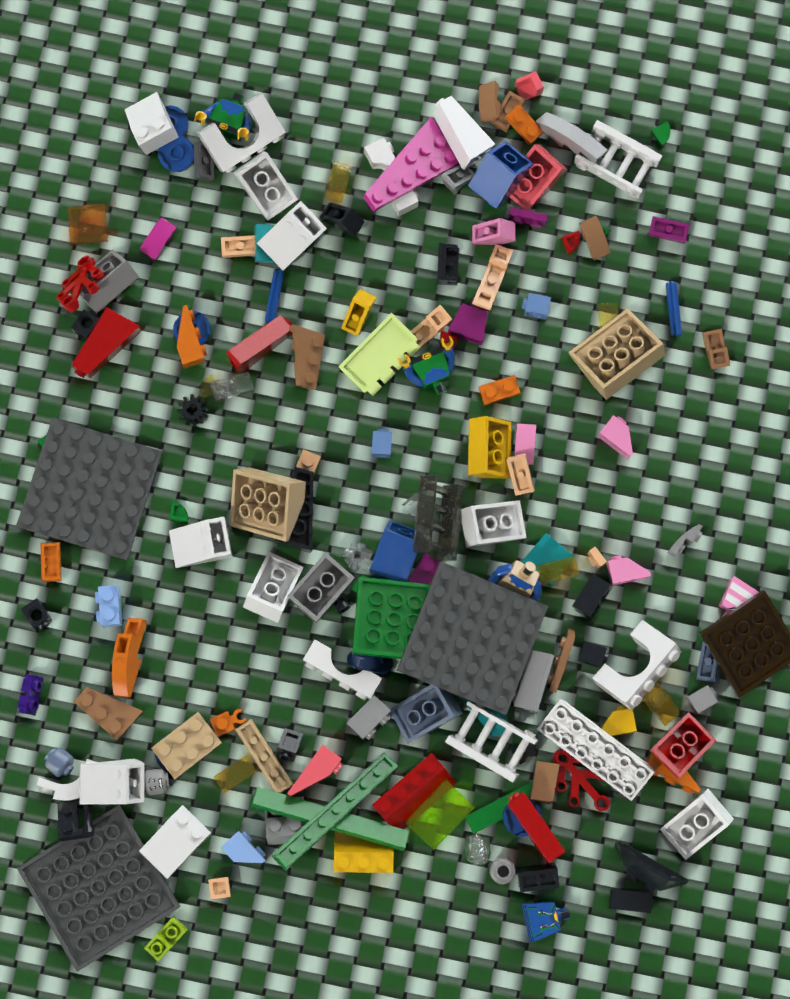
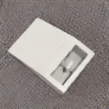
M300 201L257 244L284 270L327 228Z
M225 517L208 519L169 530L176 568L233 557Z
M134 758L80 764V804H132L144 802L143 762Z

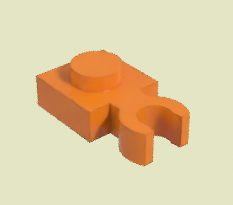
M242 709L235 710L232 716L227 711L210 719L217 737L235 730V723L243 724L247 721L246 718L242 720L237 719L238 713L243 712Z

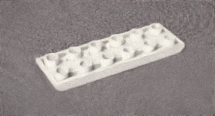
M559 699L537 728L538 731L631 801L655 773L652 766L564 700Z

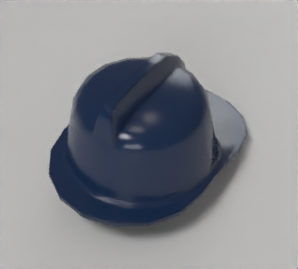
M352 651L347 656L349 666L358 670L382 674L389 672L393 667V660L391 658L352 654Z

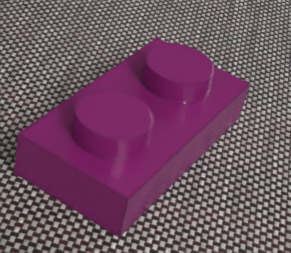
M511 207L508 220H512L515 224H530L533 228H545L548 215Z
M653 216L648 236L685 244L689 224Z
M425 553L407 582L429 584L435 575L439 561Z

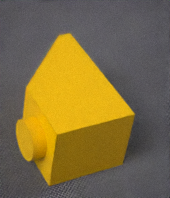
M360 289L351 301L341 329L358 337L377 297Z
M626 706L615 707L616 711L611 712L601 726V729L611 736L637 731L633 710L627 709Z

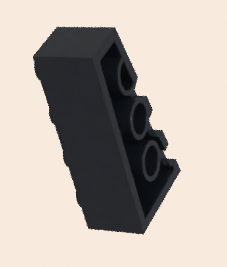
M295 467L291 478L306 482L304 503L289 541L285 542L274 539L273 543L311 553L313 551L314 472Z

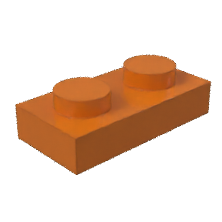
M517 104L505 116L506 120L528 145L532 144L543 132L520 104Z
M515 375L479 386L484 406L520 395L521 393Z

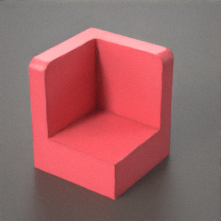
M536 71L517 79L514 86L518 95L524 98L525 101L541 95L544 89Z

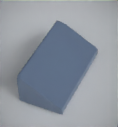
M702 642L696 680L719 684L721 669L705 642Z

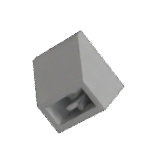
M374 695L347 722V725L362 740L365 738L370 740L377 732L375 728L379 724L383 726L388 722L391 717L389 715L391 710Z
M302 796V797H295V798L304 800V796ZM265 811L268 845L284 844L306 823Z

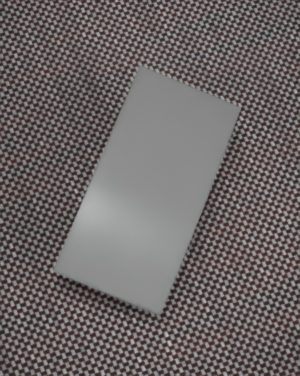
M699 524L688 530L672 545L667 553L674 557L677 553H682L686 547L684 542L689 545L693 541L698 542L702 535L700 530L703 526Z

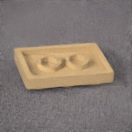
M197 712L151 749L176 780L221 745L222 742L201 714Z

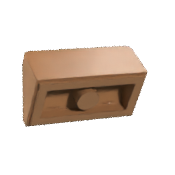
M536 761L530 800L545 804L553 802L559 764Z

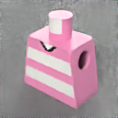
M733 576L729 580L719 607L725 610L723 616L759 592Z

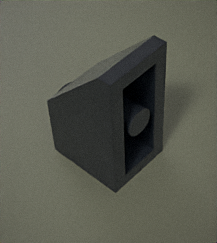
M331 202L320 216L323 221L342 233L354 237L365 222L352 208Z

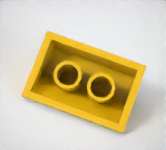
M488 416L469 419L468 475L479 478H511L506 460L507 457H511V422Z
M335 832L333 872L393 873L394 848Z

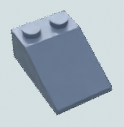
M432 685L390 709L407 744L463 714L452 693Z

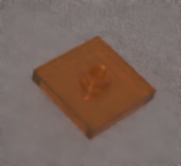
M105 204L67 207L71 245L108 242Z

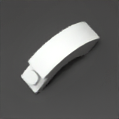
M87 759L85 764L98 762ZM39 777L37 785L41 786V791L50 794L54 790L53 799L63 801L80 799V777L69 784H60Z

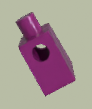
M473 297L470 306L466 304L461 305L448 329V333L482 346L488 312L481 310L482 307L473 305L472 303L475 298Z

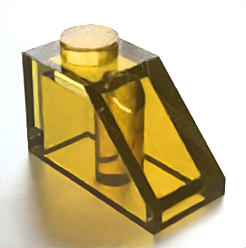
M658 682L642 698L664 726L680 715L671 697Z

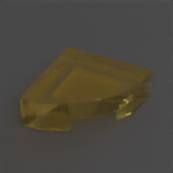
M212 374L206 377L201 385L200 396H202V399L219 393Z

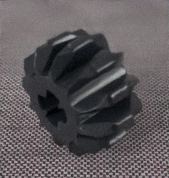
M190 394V401L187 397H183L185 404L178 403L179 406L183 407V409L177 410V413L183 414L179 419L181 421L186 419L185 425L188 426L192 421V425L196 427L197 420L200 424H204L202 417H209L207 414H204V411H210L209 407H204L208 403L207 400L201 402L202 396L198 395L195 399L194 394ZM193 406L198 409V411L194 412V415L189 412L193 409Z

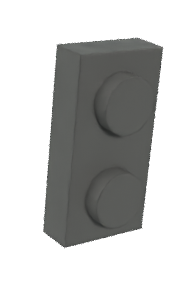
M202 141L194 142L195 179L211 182L215 180L214 160Z

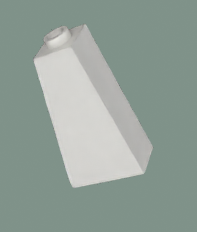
M452 96L446 99L442 98L436 103L433 116L463 170L483 159L487 152L493 149L495 143Z

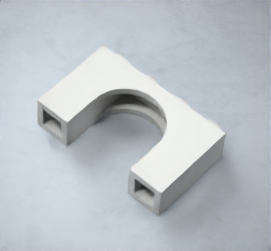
M259 93L244 102L256 125L254 139L247 146L234 148L229 145L215 123H211L197 132L220 172H231L236 168L235 165L237 163L248 161L252 158L251 154L256 151L257 153L264 151L267 148V144L278 142L283 138L282 135L286 133L263 93Z
M643 620L630 635L638 645L650 653V661L647 668L636 676L626 677L604 664L592 678L601 689L631 711L641 703L645 694L653 689L657 680L665 675L669 666L679 658L682 652L674 641Z

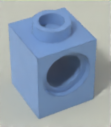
M529 293L528 297L523 299L522 309L525 310L524 316L546 320L551 297Z
M388 429L373 431L372 457L391 458L392 432H389Z

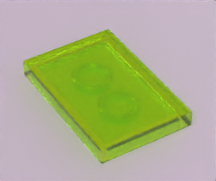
M445 780L405 823L435 850L475 807Z

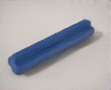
M274 269L265 316L266 323L274 320L277 315L284 271L281 269Z
M671 281L666 283L671 336L677 337L682 335L677 283Z

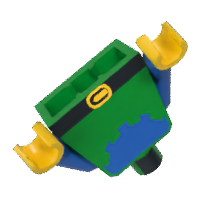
M238 93L233 94L231 101L222 98L203 112H196L194 118L195 122L196 120H201V126H204L205 121H207V126L215 123L222 134L241 141L242 137H245V141H248L252 129L250 115L247 113L246 107L241 105L244 97Z
M450 336V342L447 344L441 338L443 347H439L414 359H410L409 356L404 354L406 360L403 363L397 358V362L403 366L409 381L418 387L423 386L425 390L434 387L437 396L447 392L444 382L450 379V374L453 373L454 369L453 340Z

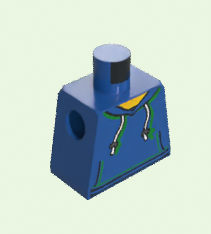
M554 902L521 904L530 942H535L560 931L559 922L570 919L568 908L556 910Z

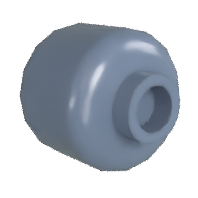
M53 748L45 756L46 768L56 777L67 776L74 769V766H72L74 758L64 748Z

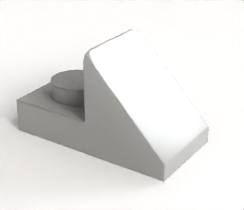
M458 165L443 173L441 178L446 187L456 195L462 186L471 181L475 173L469 167L463 170Z

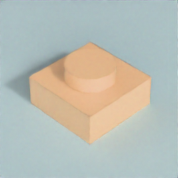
M303 449L296 467L315 473L321 456Z
M596 547L587 553L589 555L587 557L592 566H597L598 569L607 562Z
M229 877L208 880L211 900L231 897Z

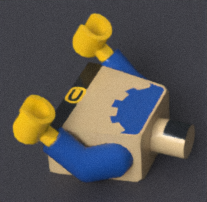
M514 561L512 564L498 566L488 579L490 580L489 582L539 602L542 595L541 582L537 580L540 574L535 571L536 566L532 562L523 564L520 561Z

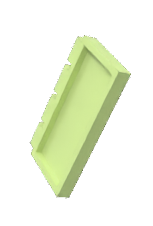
M391 313L338 367L365 394L369 392L374 396L382 388L378 381L381 380L386 384L396 374L391 368L394 366L399 370L402 367L397 362V358L403 363L406 360L404 354L408 353L412 357L421 348L416 343L419 339Z

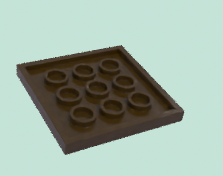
M764 590L699 633L736 696L739 698L790 664V632Z

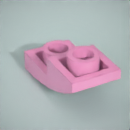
M517 423L515 456L526 453L528 465H533L536 425Z

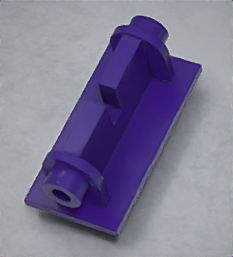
M26 674V677L23 678L21 691L27 692L26 696L20 695L17 709H19L18 713L36 715L40 691L43 687V677Z

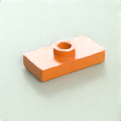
M40 543L41 581H62L61 543Z

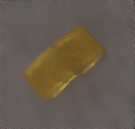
M334 160L324 198L342 203L352 165Z
M575 556L536 565L540 574L541 584L580 575Z

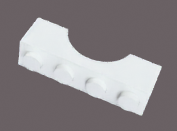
M385 138L364 147V154L372 169L386 170L395 159L393 146L390 142L387 143ZM413 190L391 202L399 217L417 208L420 197L417 191Z
M314 640L303 658V661L306 662L305 666L312 671L320 670L323 672L322 676L330 681L334 678L340 682L339 686L347 691L350 688L356 691L355 695L363 700L371 699L382 678L365 670L354 675L339 672L331 660L332 649Z

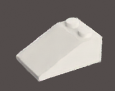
M158 92L125 109L132 133L138 146L146 155L179 137Z
M265 151L233 172L267 221L298 200Z
M520 500L475 505L460 510L466 548L527 538Z
M268 552L247 594L243 608L278 623L289 601L287 595L294 589L303 567Z
M707 789L660 828V830L686 860L730 825L734 818L712 792Z
M182 805L139 852L168 879L210 836L211 832Z

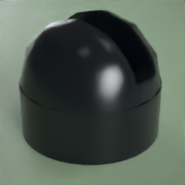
M343 597L338 598L334 604L338 614L346 612L352 606Z

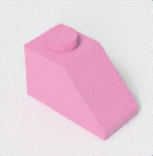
M498 218L472 226V244L502 245L515 241L514 222Z
M613 415L598 437L629 459L633 453L629 426L626 425L627 422L623 418Z
M621 555L611 557L610 561L606 563L611 586L648 579L651 576L648 570L627 557L622 558Z

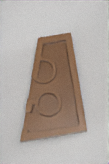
M294 324L290 325V332L293 333L292 350L295 352L294 371L296 385L315 390L325 335Z
M567 629L565 637L562 636L559 648H561L560 654L555 656L553 666H555L554 672L549 674L546 683L549 684V691L556 693L575 640L574 630Z
M88 687L73 701L116 741L121 738L144 712Z

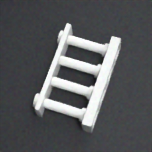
M597 120L592 129V133L595 135L594 139L599 143L604 139L610 142L609 150L600 165L594 164L585 155L581 156L579 154L576 155L574 163L579 169L587 170L624 190L628 196L639 199L643 190L639 188L640 183L650 167L654 166L657 168L662 155ZM621 148L627 152V156L617 173L613 174L606 170L617 149ZM637 157L643 160V165L633 182L630 183L622 177L633 158Z
M468 701L466 705L471 707L472 710L459 733L455 734V736L449 735L445 742L509 781L515 782L519 776L516 773V766L528 744L532 743L535 745L539 740L535 738L536 735L527 729L522 731L486 710L483 706ZM480 712L489 719L475 744L469 745L465 742V736ZM497 722L506 729L492 754L486 755L482 752V746ZM515 733L523 739L509 764L503 765L499 763V756L511 734Z

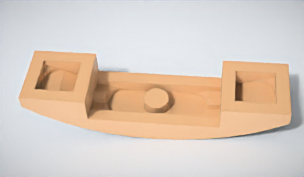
M495 245L473 300V305L491 310L513 250Z
M439 305L426 316L425 320L411 330L419 339L416 343L422 348L453 319Z

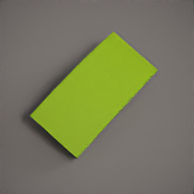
M173 916L144 949L159 962L188 929Z

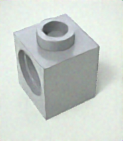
M706 685L685 699L696 715L717 703L716 698L718 695L712 687L709 688Z

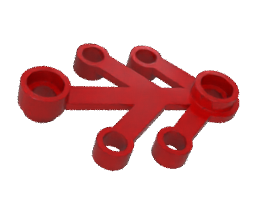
M84 256L78 261V270L62 282L61 285L64 290L56 296V299L67 311L74 312L79 308V301L77 299L83 285L86 286L90 294H95L100 288L95 281H100L105 274L100 268L97 269L94 266L96 262L89 256ZM89 272L95 281L92 282L86 277Z
M558 749L553 755V762L559 764L556 791L564 792L567 789L565 782L567 769L572 775L571 793L568 798L569 806L577 807L580 804L578 797L580 784L594 800V807L598 811H606L610 807L609 798L604 795L600 796L586 778L598 779L599 781L604 780L591 770H578L573 763L581 762L565 750ZM560 755L566 756L565 762L559 760ZM558 783L564 784L563 790L558 789ZM571 798L577 799L576 805L571 804ZM599 800H604V807L598 805Z

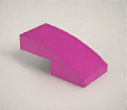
M161 217L139 250L157 260L178 227Z

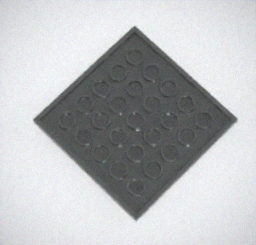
M52 418L16 527L128 561L163 452Z
M440 561L396 671L506 715L548 606Z
M121 805L116 806L92 821V827L95 830L93 837L58 842L17 868L77 972L181 907L162 874L139 852L144 844Z

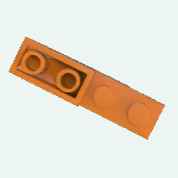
M128 618L124 633L117 634L112 661V686L115 696L131 698L141 660L137 659V655L147 621L144 619Z

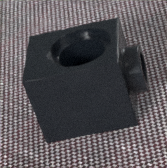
M83 309L71 329L75 334L87 340L99 321L98 318L100 316L92 310L87 312ZM92 321L90 327H83L84 322Z
M38 598L21 608L33 629L43 630L50 625L49 621L52 618ZM41 611L42 618L35 621L33 619L34 613Z
M584 641L578 662L600 668L602 664H606L609 653H606V647Z

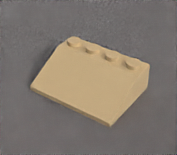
M628 308L568 352L594 388L606 400L665 356L664 344Z
M250 467L234 469L230 526L285 542L289 541L304 503L306 482Z

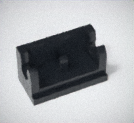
M439 243L438 285L457 286L458 245Z
M592 574L572 607L575 608V611L592 621L611 591V584Z
M555 863L516 868L520 892L560 887L558 869Z

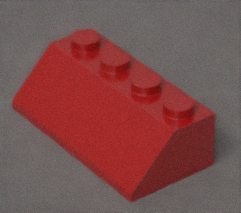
M431 753L373 803L372 806L388 825L405 829L457 783Z

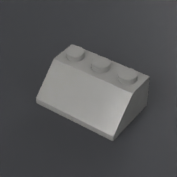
M113 249L94 265L97 269L100 268L103 271L104 277L100 281H95L90 272L86 276L89 280L95 281L100 287L98 292L90 294L86 286L83 285L79 297L95 313L105 309L110 301L119 297L121 292L133 285L139 277L130 264Z
M325 552L287 597L317 623L350 586L355 577Z
M531 650L518 683V689L515 691L511 701L513 702V708L532 714L538 712L554 655Z

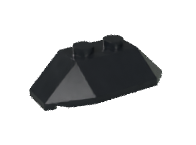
M616 841L615 845L622 869L628 873L626 877L632 881L637 882V880L644 882L643 887L652 892L655 889L663 891L688 883L689 880L622 841Z

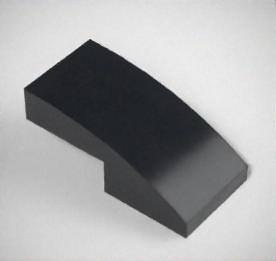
M611 889L609 909L651 913L653 893Z

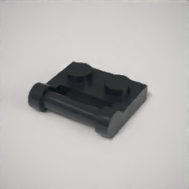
M80 799L57 803L60 842L89 838L95 835V830L92 827L91 806L93 804H80ZM84 808V828L80 830L79 809Z

